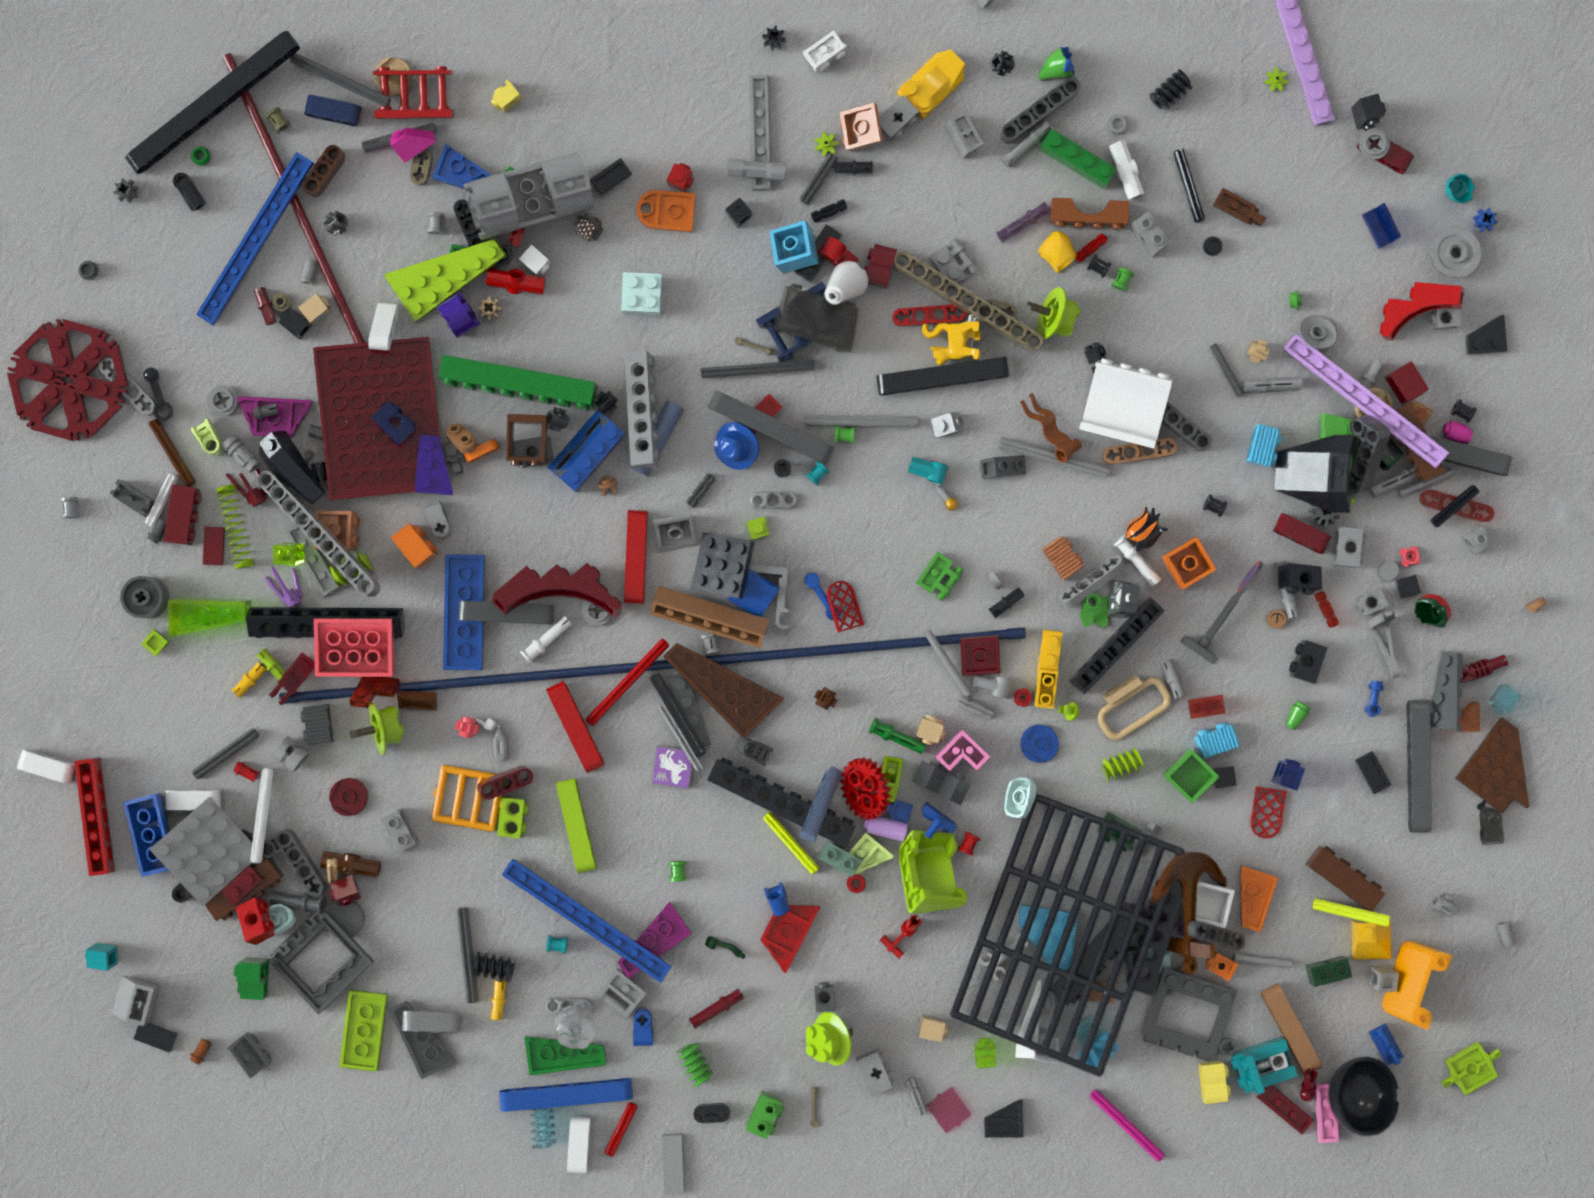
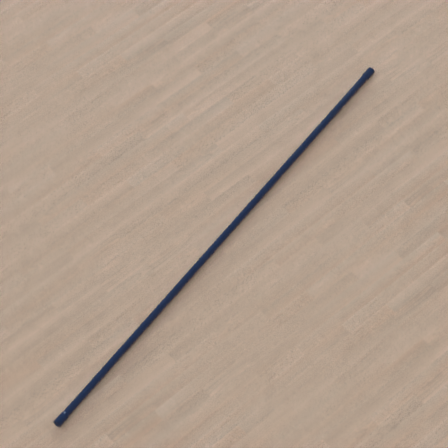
M1025 627L935 637L940 645L958 644L960 643V638L989 635H998L999 640L1026 639ZM926 637L704 657L718 664H732L932 645ZM657 660L646 671L675 668L667 660ZM639 662L306 692L296 691L284 704L398 693V691L415 692L629 673ZM284 692V693H279V699H280L286 692Z

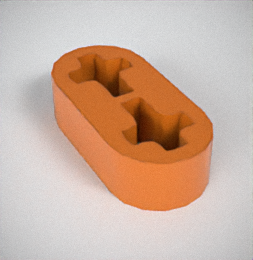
M493 439L476 447L474 451L464 453L463 455L467 463H471L500 449L497 440Z

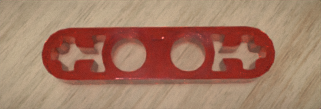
M1426 490L1420 494L1419 501L1424 507L1441 511L1444 509L1443 500L1445 498L1453 501L1457 496L1435 490ZM1431 494V498L1439 500L1438 502L1431 501L1427 503L1425 496ZM1470 500L1467 503L1471 507L1470 513L1464 514L1460 509L1454 514L1485 523L1493 519L1494 510L1489 505ZM1486 509V513L1489 514V516L1484 517V519L1483 515L1479 513H1476L1475 517L1473 516L1476 510L1484 511Z

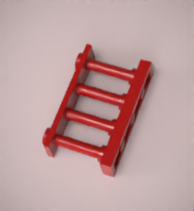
M437 66L436 70L390 71V67H378V71H373V75L381 76V93L388 97V76H400L401 96L399 110H392L391 106H380V110H375V118H454V110L449 109L446 98V75H453V71L447 70L446 66ZM427 75H438L439 106H437V109H430V106H428ZM407 76H419L420 106H418V110H411V106L408 103Z

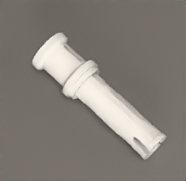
M1124 534L1113 545L1122 551L1124 558L1130 560L1153 587L1161 580V577H1159L1141 554L1136 551V546Z
M564 615L551 629L538 640H532V644L524 651L521 650L520 653L532 664L539 654L545 653V648L573 624L570 621L564 624L568 620Z

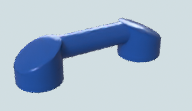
M815 573L807 574L804 579L805 585L814 589L826 607L827 618L834 620L827 595L819 585V576Z

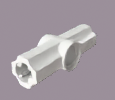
M1125 140L1110 145L1109 149L1115 163L1114 167L1117 168L1115 173L1118 180L1122 182L1127 199L1133 200L1144 195L1138 178L1139 173L1136 162L1131 158Z

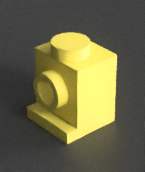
M508 79L505 81V87L501 86L496 89L495 95L492 96L493 99L491 100L497 110L501 108L504 113L522 99Z

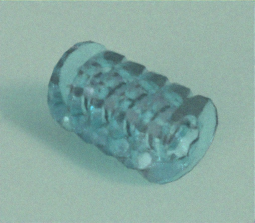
M554 1108L530 1109L535 1111V1113L529 1115L531 1118H535V1121L531 1122L530 1125L536 1126L535 1129L531 1130V1133L536 1134L535 1137L531 1138V1141L537 1142L532 1148L543 1149L551 1147V1145L556 1143V1139L552 1138L556 1133L554 1130H551L555 1127V1124L551 1122L554 1120V1116L551 1115L554 1112Z

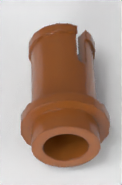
M201 1038L194 1053L190 1054V1060L198 1065L204 1062V1057L212 1043Z

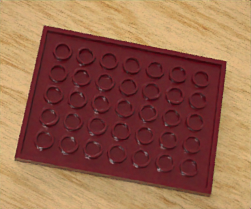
M429 337L392 340L389 351L369 349V342L313 347L330 501L415 492L419 436L431 435L439 436L440 438Z

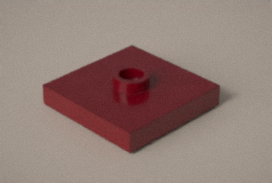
M998 635L960 638L962 676L1001 673Z

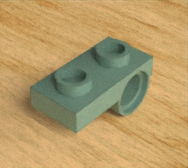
M829 841L819 857L822 861L851 877L854 876L862 862L858 857Z

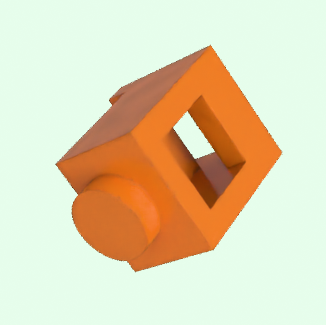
M1216 951L1215 958H1207L1205 962L1207 964L1205 968L1227 981H1230L1238 966L1236 962ZM1219 963H1224L1222 969L1218 968Z

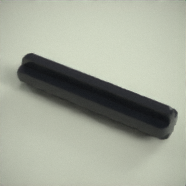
M1475 485L1467 488L1430 520L1432 525L1436 528L1441 526L1479 493V489Z

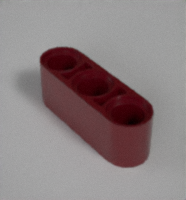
M1379 139L1375 140L1374 142L1370 140L1371 145L1369 149H1373L1374 147L1378 149L1377 143ZM1390 141V148L1387 154L1380 159L1374 160L1397 173L1405 174L1414 159V155Z
M1284 513L1280 514L1273 529L1275 533L1319 554H1324L1331 539V536Z
M518 766L480 781L477 785V791L484 799H493L529 785L533 781V773L526 766ZM527 771L526 779L520 780L519 774ZM504 778H509V784L506 787H502L501 781ZM491 785V791L488 794H484V786Z

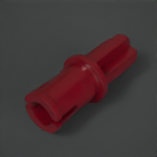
M260 287L262 295H260L257 288L253 292L259 304L258 310H261L265 324L267 326L273 325L277 322L272 309L273 304L268 298L266 288Z

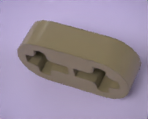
M427 149L413 158L410 178L418 186L425 185L429 179L433 157ZM423 153H425L428 160L425 159L423 165H421L419 156H423ZM420 169H422L421 174L424 176V178H420V180L417 181L415 174L418 175Z
M986 300L1000 310L1006 311L1007 308H1010V311L1013 313L1010 316L1016 317L1017 309L1014 305L996 300ZM981 308L983 316L987 317L990 315L987 313V309ZM997 318V319H996V320H1000V321L1006 322L1003 318Z

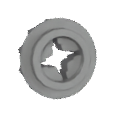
M1373 128L1365 131L1359 140V149L1363 156L1368 157L1370 160L1380 159L1387 154L1390 148L1388 135L1380 129ZM1379 139L1377 143L1378 149L1376 147L1369 149L1371 145L1370 140L1374 142Z
M221 385L209 392L207 404L214 414L226 416L231 415L236 410L238 403L237 394L232 388ZM220 395L223 398H229L226 401V407L223 404H218L221 401Z
M584 601L582 615L588 623L602 625L611 618L607 611L599 613L598 619H596V613L589 611V609L595 608L596 605Z

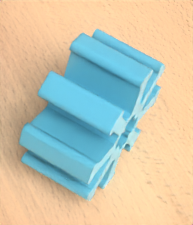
M1106 1030L1100 1035H1096L1086 1062L1087 1064L1094 1067L1098 1066L1109 1036ZM1116 1042L1114 1043L1109 1059L1114 1055L1113 1052L1119 1049V1046ZM1082 1050L1078 1051L1077 1053L1079 1057L1081 1055Z

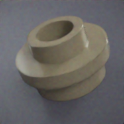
M277 293L272 297V307L276 311L284 312L289 309L291 300L287 294ZM279 299L284 300L282 305H278Z

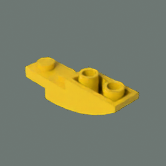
M1043 629L1037 668L1035 707L1054 709L1062 631Z

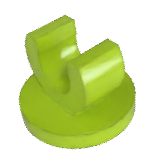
M1070 702L1065 706L1060 705L1058 713L1064 714L1068 721H1074L1079 715L1078 704Z

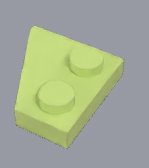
M866 832L849 851L850 854L862 860L855 874L894 857L893 854Z

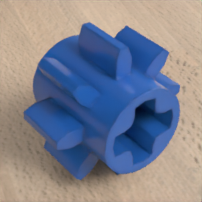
M1487 208L1485 212L1479 209L1477 211L1478 215L1472 217L1475 220L1473 227L1480 228V232H1483L1485 228L1491 231L1493 229L1492 225L1498 223L1495 220L1497 213L1490 212V208ZM1487 218L1488 221L1483 222L1482 219Z

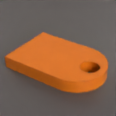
M663 190L648 191L640 197L637 203L638 218L643 225L651 229L692 233L696 194ZM644 204H649L652 210L650 213L644 214L641 212V207Z

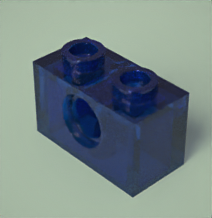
M387 401L371 418L400 447L416 431L414 428L416 424L408 416L404 418L400 414L402 410L395 403L390 404ZM393 418H398L401 421L400 425L396 428L390 426V420Z

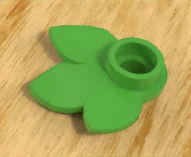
M1093 592L1082 600L1083 608L1080 611V619L1085 627L1090 626L1092 622L1101 627L1108 625L1107 610L1109 598L1100 597L1097 593ZM1090 598L1094 601L1093 605H1090L1088 602Z

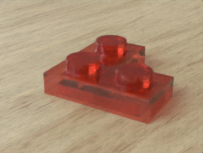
M362 677L349 699L350 706L369 708L375 695L394 697L400 686V680L390 677Z

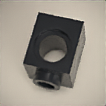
M740 197L725 209L726 215L737 228L752 217V211Z
M292 308L285 310L280 316L281 320L279 323L298 339H301L312 326Z

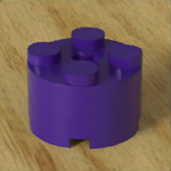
M461 292L437 306L442 317L445 318L448 323L447 325L457 338L462 337L481 325L476 315H474L473 308L470 304L466 303V299Z

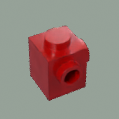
M674 163L666 181L669 186L685 192L687 188L691 187L694 178L689 166L683 163L679 165Z

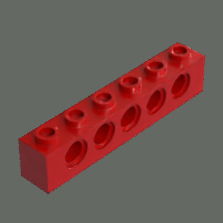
M101 758L74 761L89 876L115 872Z

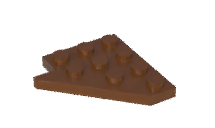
M1500 717L1455 779L1502 814L1513 800L1525 808L1529 807L1519 731L1507 720Z

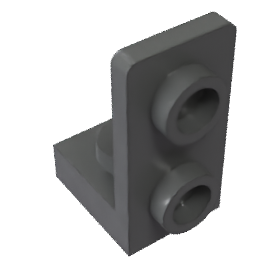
M1024 455L992 457L980 460L982 479L1026 474Z

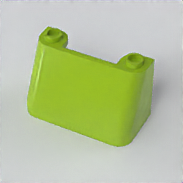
M912 830L898 850L908 912L921 914L964 906L968 898L967 893L963 888H956L951 857L957 852L958 848L954 834L935 832L933 837L929 839L924 835L927 831Z

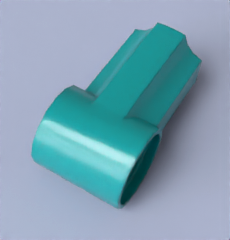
M912 457L908 473L943 485L949 466L935 461L929 462Z

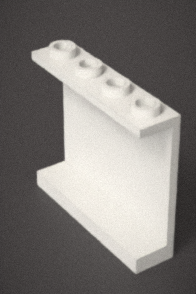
M1102 358L1101 361L1098 360L1095 365L1096 369L1079 429L1155 448L1173 379L1169 378L1170 375L1158 372V375L1150 373L1151 370L1146 368L1136 370L1132 369V365L1126 363L1116 365L1110 359Z

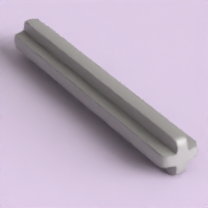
M666 705L659 708L661 715L696 772L705 769V765L701 758H697Z

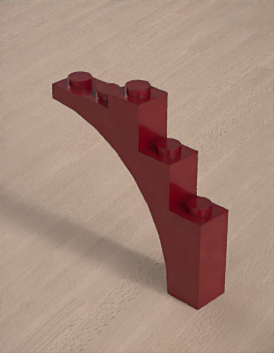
M588 563L571 577L569 572L558 564L541 578L536 570H531L528 566H525L493 594L492 602L505 615L529 601L555 596L572 597L591 602L607 611L614 618H617L622 610L620 600L615 596L612 597L608 593L607 588L603 584H599L601 575L598 569L594 566L591 567Z

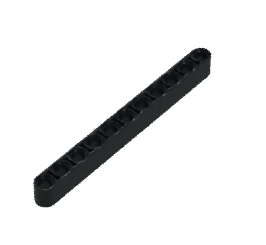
M289 31L280 33L125 156L127 162L136 174H141L148 170L297 53L300 49L299 44Z

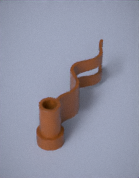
M1031 393L1029 396L1034 409L1045 416L1032 413L1024 400L1020 401L1023 410L1029 418L1038 420L1042 424L1044 437L1058 448L1055 451L1056 459L1061 463H1065L1072 457V454L1082 447V444L1078 439L1071 440L1066 434L1062 433L1056 426L1054 413L1041 408L1034 394Z

